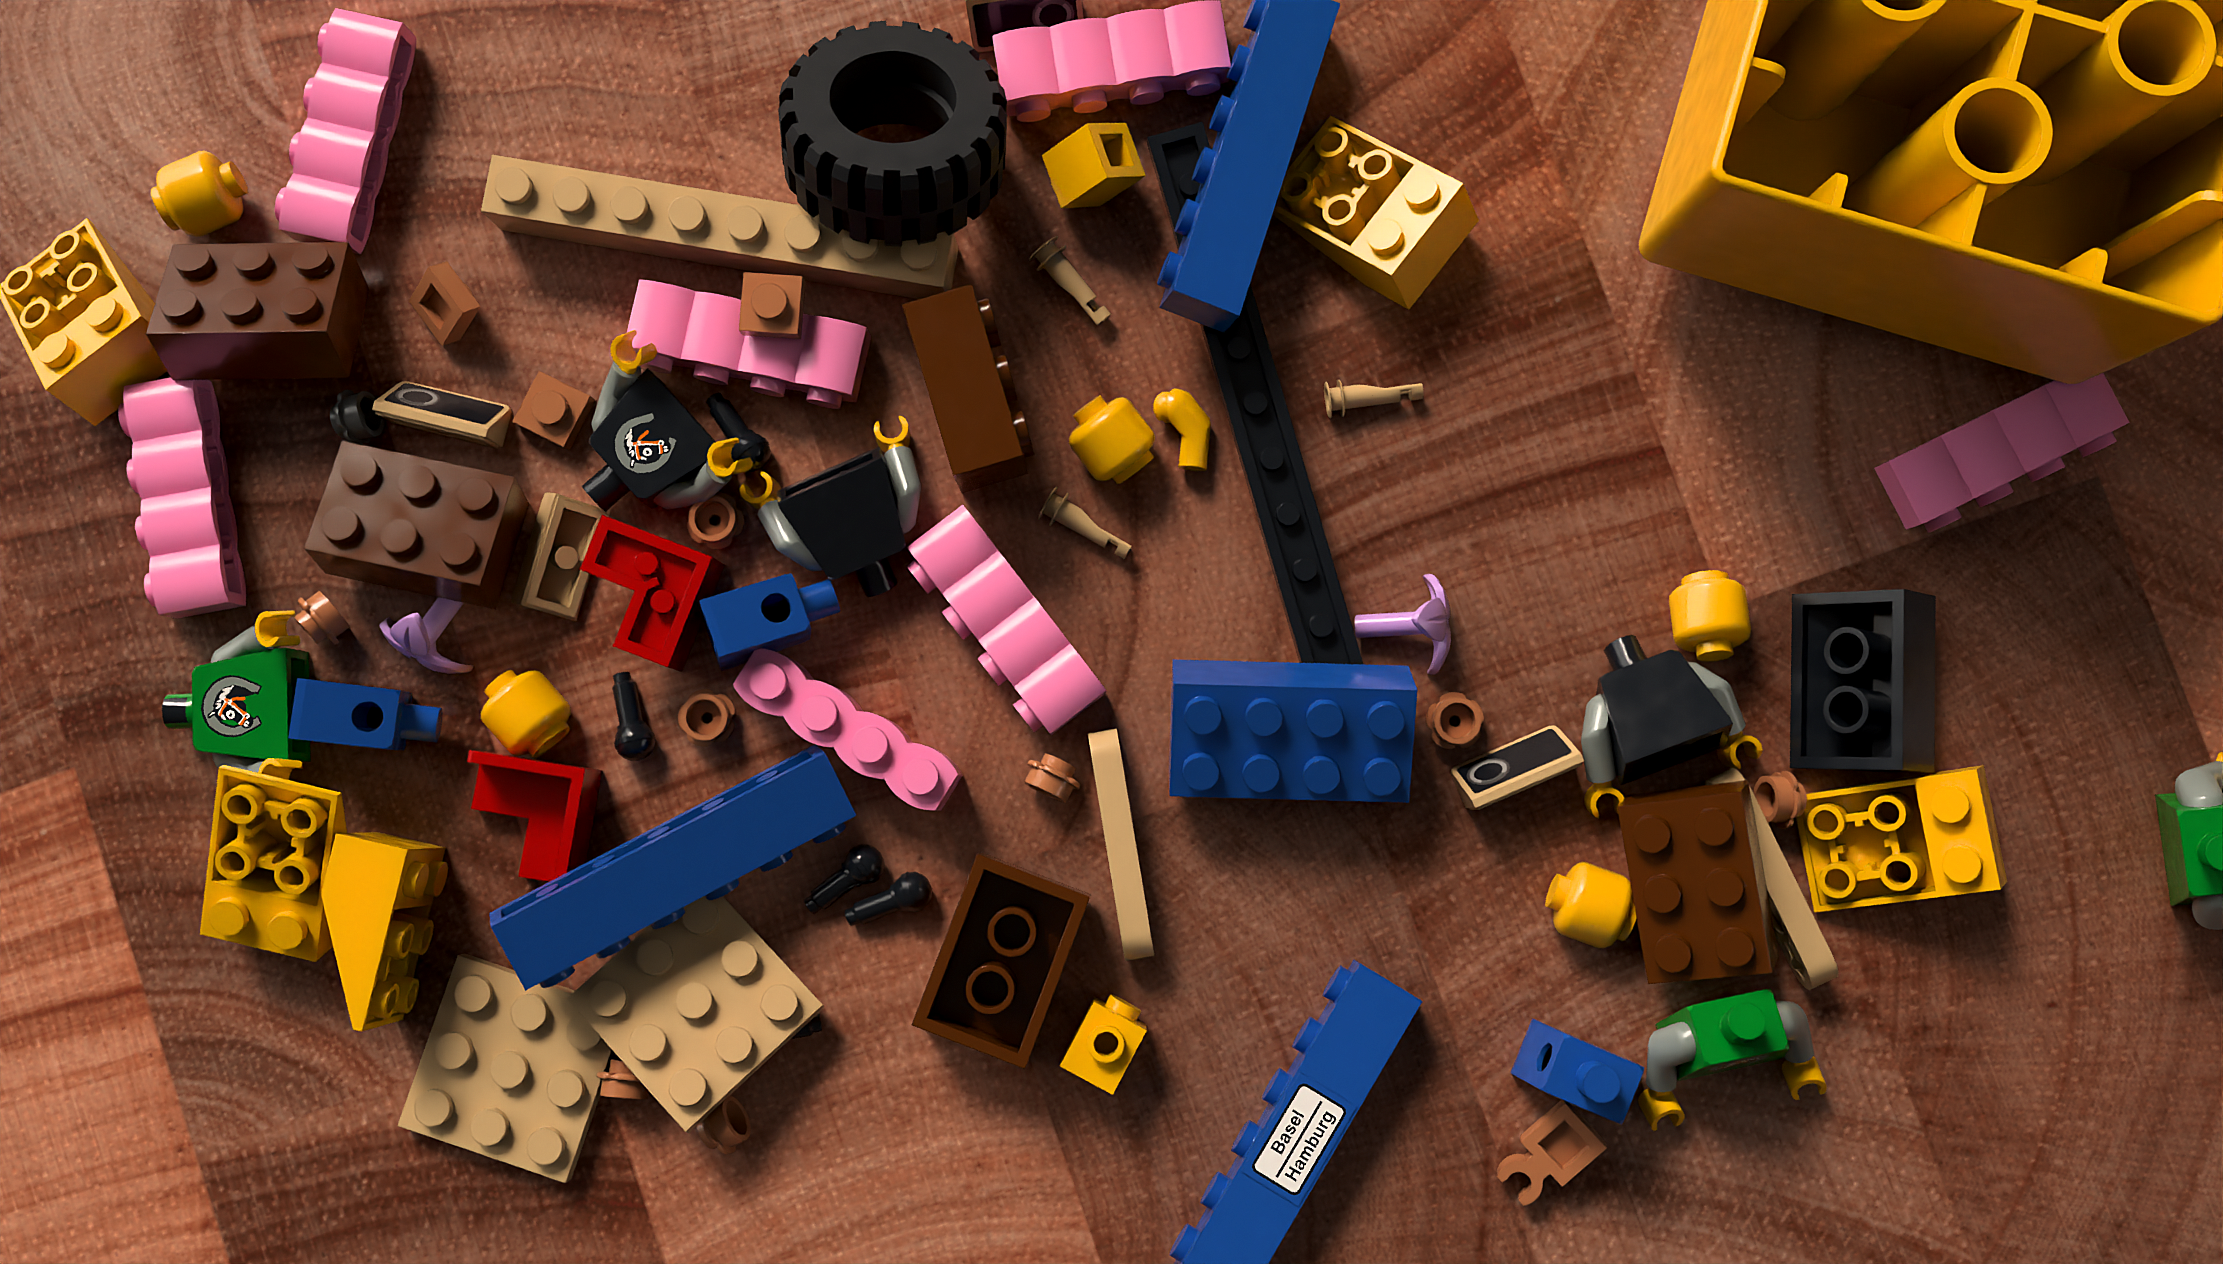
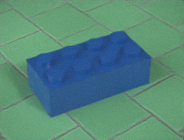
M1172 659L1169 795L1179 797L1409 803L1418 691L1409 666Z

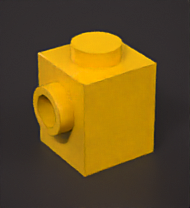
M1087 123L1042 155L1051 179L1052 188L1056 193L1061 208L1101 206L1146 176L1127 123Z
M1112 994L1109 995L1106 1002L1094 997L1061 1058L1060 1067L1113 1095L1147 1031L1146 1024L1137 1020L1141 1010Z

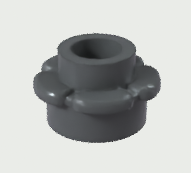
M348 389L338 394V403L330 410V421L338 436L350 443L362 445L363 443H369L372 437L382 434L385 420L376 415L375 411L372 410L374 401L377 400L373 394L368 391L354 393Z

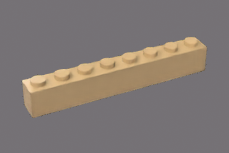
M492 155L481 212L500 230L764 274L803 276L804 280L916 299L951 290L958 254V245L954 233L948 236L945 231L938 233L935 241L918 245L917 240L902 241V247L885 246L884 240L870 239L869 244L852 240L848 231L842 229L837 234L825 227L819 221V214L813 217L801 205Z

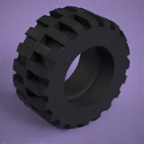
M875 21L869 23V28L856 30L853 25L841 29L836 33V38L831 41L826 37L822 38L808 50L809 57L803 54L791 67L788 78L782 83L779 94L780 107L778 109L785 179L789 189L797 195V202L811 216L815 217L819 214V221L825 227L837 234L842 229L848 231L852 240L869 244L870 239L884 240V245L891 247H902V241L917 240L918 245L935 241L938 233L945 231L950 236L967 226V217L975 220L989 207L990 199L997 195L1003 180V170L1005 169L1007 99L1004 88L998 82V75L985 59L979 60L980 54L963 40L957 44L953 42V37L950 33L935 27L932 32L922 30L919 23L903 21L902 26H887L886 21ZM905 124L926 130L931 135L911 142L885 143L864 138L856 133L876 125Z

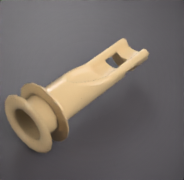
M1058 236L1051 238L1030 256L1029 261L1037 258L1041 263L1036 269L1037 271L1045 268L1058 285L1074 296L1096 325L1102 321L1104 322L1110 317L1111 313L1105 306L1099 307L1095 303L1094 299L1097 297L1062 254L1066 249V245L1058 249L1054 244ZM1088 303L1095 310V312H1093L1092 309L1087 305Z
M1337 380L1335 388H1329L1327 381L1324 383V398L1329 418L1332 417V411L1340 410L1341 417H1344L1345 409L1400 402V395L1408 394L1410 400L1423 399L1422 383L1389 388L1360 384L1342 387L1340 380Z
M1058 487L1052 490L1040 511L1039 520L1045 514L1052 518L1049 526L1057 521L1103 548L1110 542L1117 546L1114 554L1123 559L1126 558L1131 545L1099 528L1081 508L1067 501L1068 492L1064 498H1061L1055 494Z

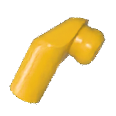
M1175 388L1170 392H1161L1154 400L1153 411L1159 421L1171 423L1181 434L1178 468L1191 471H1205L1207 469L1211 430L1210 418L1189 392Z

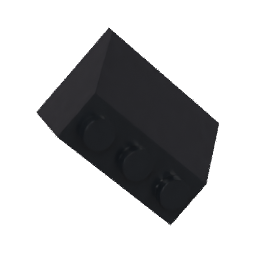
M1907 589L1792 594L1790 768L1934 773L1936 596Z

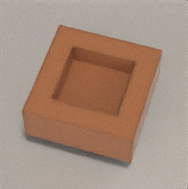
M447 261L429 266L409 299L412 307L442 346L461 340L481 307L469 287L462 282Z
M744 272L739 319L740 333L743 336L801 339L806 281L803 276Z
M538 371L512 422L570 451L596 400L590 395Z

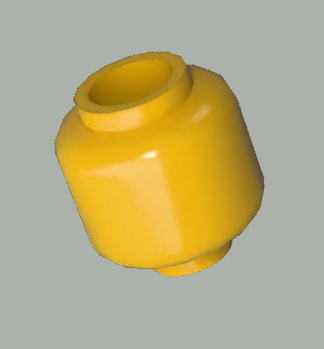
M204 150L163 166L156 175L157 186L151 189L153 203L167 226L174 231L181 229L186 234L194 237L204 236L239 220L243 213L241 196L248 194L247 184L237 166L232 161L223 164L214 154Z
M1099 395L1073 415L1079 425L1071 432L1069 445L1096 480L1106 481L1113 478L1116 484H1120L1154 458L1149 449L1154 444L1155 434L1129 399L1119 397L1106 403L1102 396Z
M1708 570L1689 574L1681 579V585L1669 595L1674 642L1685 651L1695 652L1698 660L1719 661L1727 659L1733 655L1734 647L1741 645L1750 637L1751 624L1746 590L1737 581L1729 579L1726 572Z
M508 670L493 680L484 691L489 699L481 711V720L507 751L514 756L530 753L533 758H537L558 744L571 729L566 723L571 714L568 702L540 671H527L517 676L513 670Z
M1588 862L1577 863L1569 870L1566 876L1556 874L1546 896L1545 906L1554 910L1553 924L1558 933L1597 948L1609 947L1617 939L1621 941L1626 940L1637 919L1631 883L1628 878Z

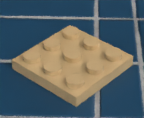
M706 896L686 905L684 907L685 914L665 927L653 929L651 925L647 926L626 947L620 950L566 998L687 1133H690L824 1008L823 1004L723 896L714 900H707Z
M460 954L457 956L397 1126L566 1183L572 1179L600 1098L602 1078L596 1077L597 1072L609 1071L610 1060H613L615 1052L566 999L574 990L557 984L548 988H541L540 984H537L525 991L514 970L468 954Z

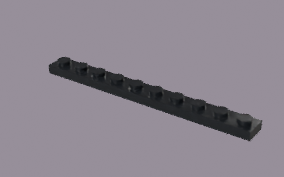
M1203 122L1147 137L1148 150L1178 250L1183 235L1176 233L1175 227L1186 200L1195 201L1201 183L1192 180L1193 173L1204 147L1210 148ZM1250 283L1240 316L1224 333L1202 324L1200 326L1299 663L1363 664Z

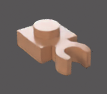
M1561 1099L1520 1135V1141L1528 1152L1525 1155L1513 1154L1503 1159L1497 1168V1178L1504 1182L1515 1172L1525 1173L1530 1178V1182L1518 1192V1199L1523 1206L1528 1205L1540 1196L1543 1180L1551 1174L1563 1187L1607 1149L1606 1141L1569 1102Z

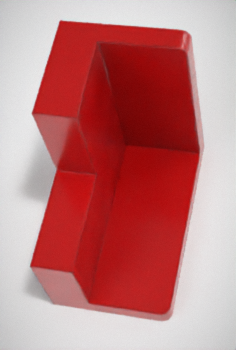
M601 515L580 570L634 591L613 647L681 672L703 621L699 600L713 596L725 564L712 556Z
M469 750L467 762L479 764L471 809L529 818L518 877L550 882L586 863L602 770L494 752Z

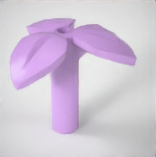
M1425 574L1422 577L1430 590L1432 600L1425 602L1414 612L1356 615L1355 633L1357 638L1424 634L1432 639L1434 645L1433 658L1427 674L1435 675L1444 664L1450 649L1451 631L1448 620L1450 618V607L1446 591L1441 582L1433 574Z
M437 598L423 619L419 613H412L403 617L395 624L389 617L379 624L383 635L397 651L409 658L411 656L416 658L421 665L428 669L455 674L471 672L474 667L473 665L453 662L441 656L436 649V640L463 605L462 602Z

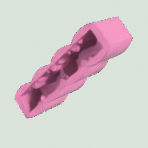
M1217 0L1189 2L1166 9L1130 11L1108 18L1078 19L1051 27L1020 28L992 36L999 82L1004 88L1007 99V116H1017V120L1021 122L1043 120L1051 115V110L1060 107H1073V110L1077 113H1093L1106 108L1107 102L1114 99H1130V102L1136 105L1150 104L1161 100L1164 97V93L1171 90H1186L1188 95L1203 96L1218 91L1221 88L1220 84L1229 81L1226 75L1231 67L1221 2Z
M336 8L329 23H325L321 27L318 35L317 46L319 55L322 57V63L317 70L315 78H310L304 89L303 103L305 110L308 112L307 120L301 132L296 133L291 140L289 160L293 166V174L287 187L282 188L277 195L275 216L279 221V230L294 240L302 242H349L353 253L361 254L370 234L375 199L384 179L389 144L398 124L402 104V91L411 73L416 48V37L402 22Z
M639 279L627 332L637 331V335L632 341V346L636 353H638L641 347L653 343L657 348L656 357L640 367L649 368L652 371L671 373L673 365L694 369V378L718 385H727L729 377L746 379L751 381L749 387L751 390L775 397H784L785 389L802 391L807 393V402L832 409H840L842 401L857 402L871 340L867 327L843 320L803 313L801 339L743 336L739 331L740 299L714 293L693 291L662 282Z
M2104 373L2078 384H2066L2053 380L1874 469L1905 529L1924 524L1929 533L1960 519L1962 516L1957 507L1974 498L1979 507H1983L2013 493L2014 491L2009 482L2024 474H2027L2030 481L2034 482L2064 468L2065 465L2061 456L2077 448L2082 457H2085L2117 442L2112 431L2130 422Z
M170 377L124 386V403L119 405L118 417L122 430L128 437H131L133 442L132 459L127 463V476L132 489L141 497V516L136 519L135 530L141 547L144 550H148L150 556L149 573L144 578V590L149 603L157 609L159 615L177 619L246 606V583L241 559L237 551V525L233 505L228 493V466L220 439V415L212 382L209 380H173Z
M964 505L960 506L907 547L915 560L907 565V568L927 594L938 587L951 604L942 613L963 640L971 633L978 639L986 652L977 659L997 685H1001L1008 679L1022 698L1014 703L1013 706L1033 732H1036L1044 725L1048 732L1053 735L1107 693V690Z
M762 648L754 650L733 683L737 693L749 705L761 712L785 718L791 729L808 742L835 749L842 761L854 771L867 777L884 779L892 792L911 806L923 810L941 811L963 776L958 766L947 755L934 748L913 743L900 726L879 715L864 712L849 694L832 685L814 680L802 665L778 652Z

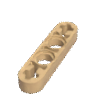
M1117 728L1088 733L1125 961L1153 957L1154 950Z
M1731 768L1706 780L1705 785L1743 781L1745 778L1737 769ZM1750 788L1775 937L1799 982L1806 989L1811 990L1838 977L1837 964Z

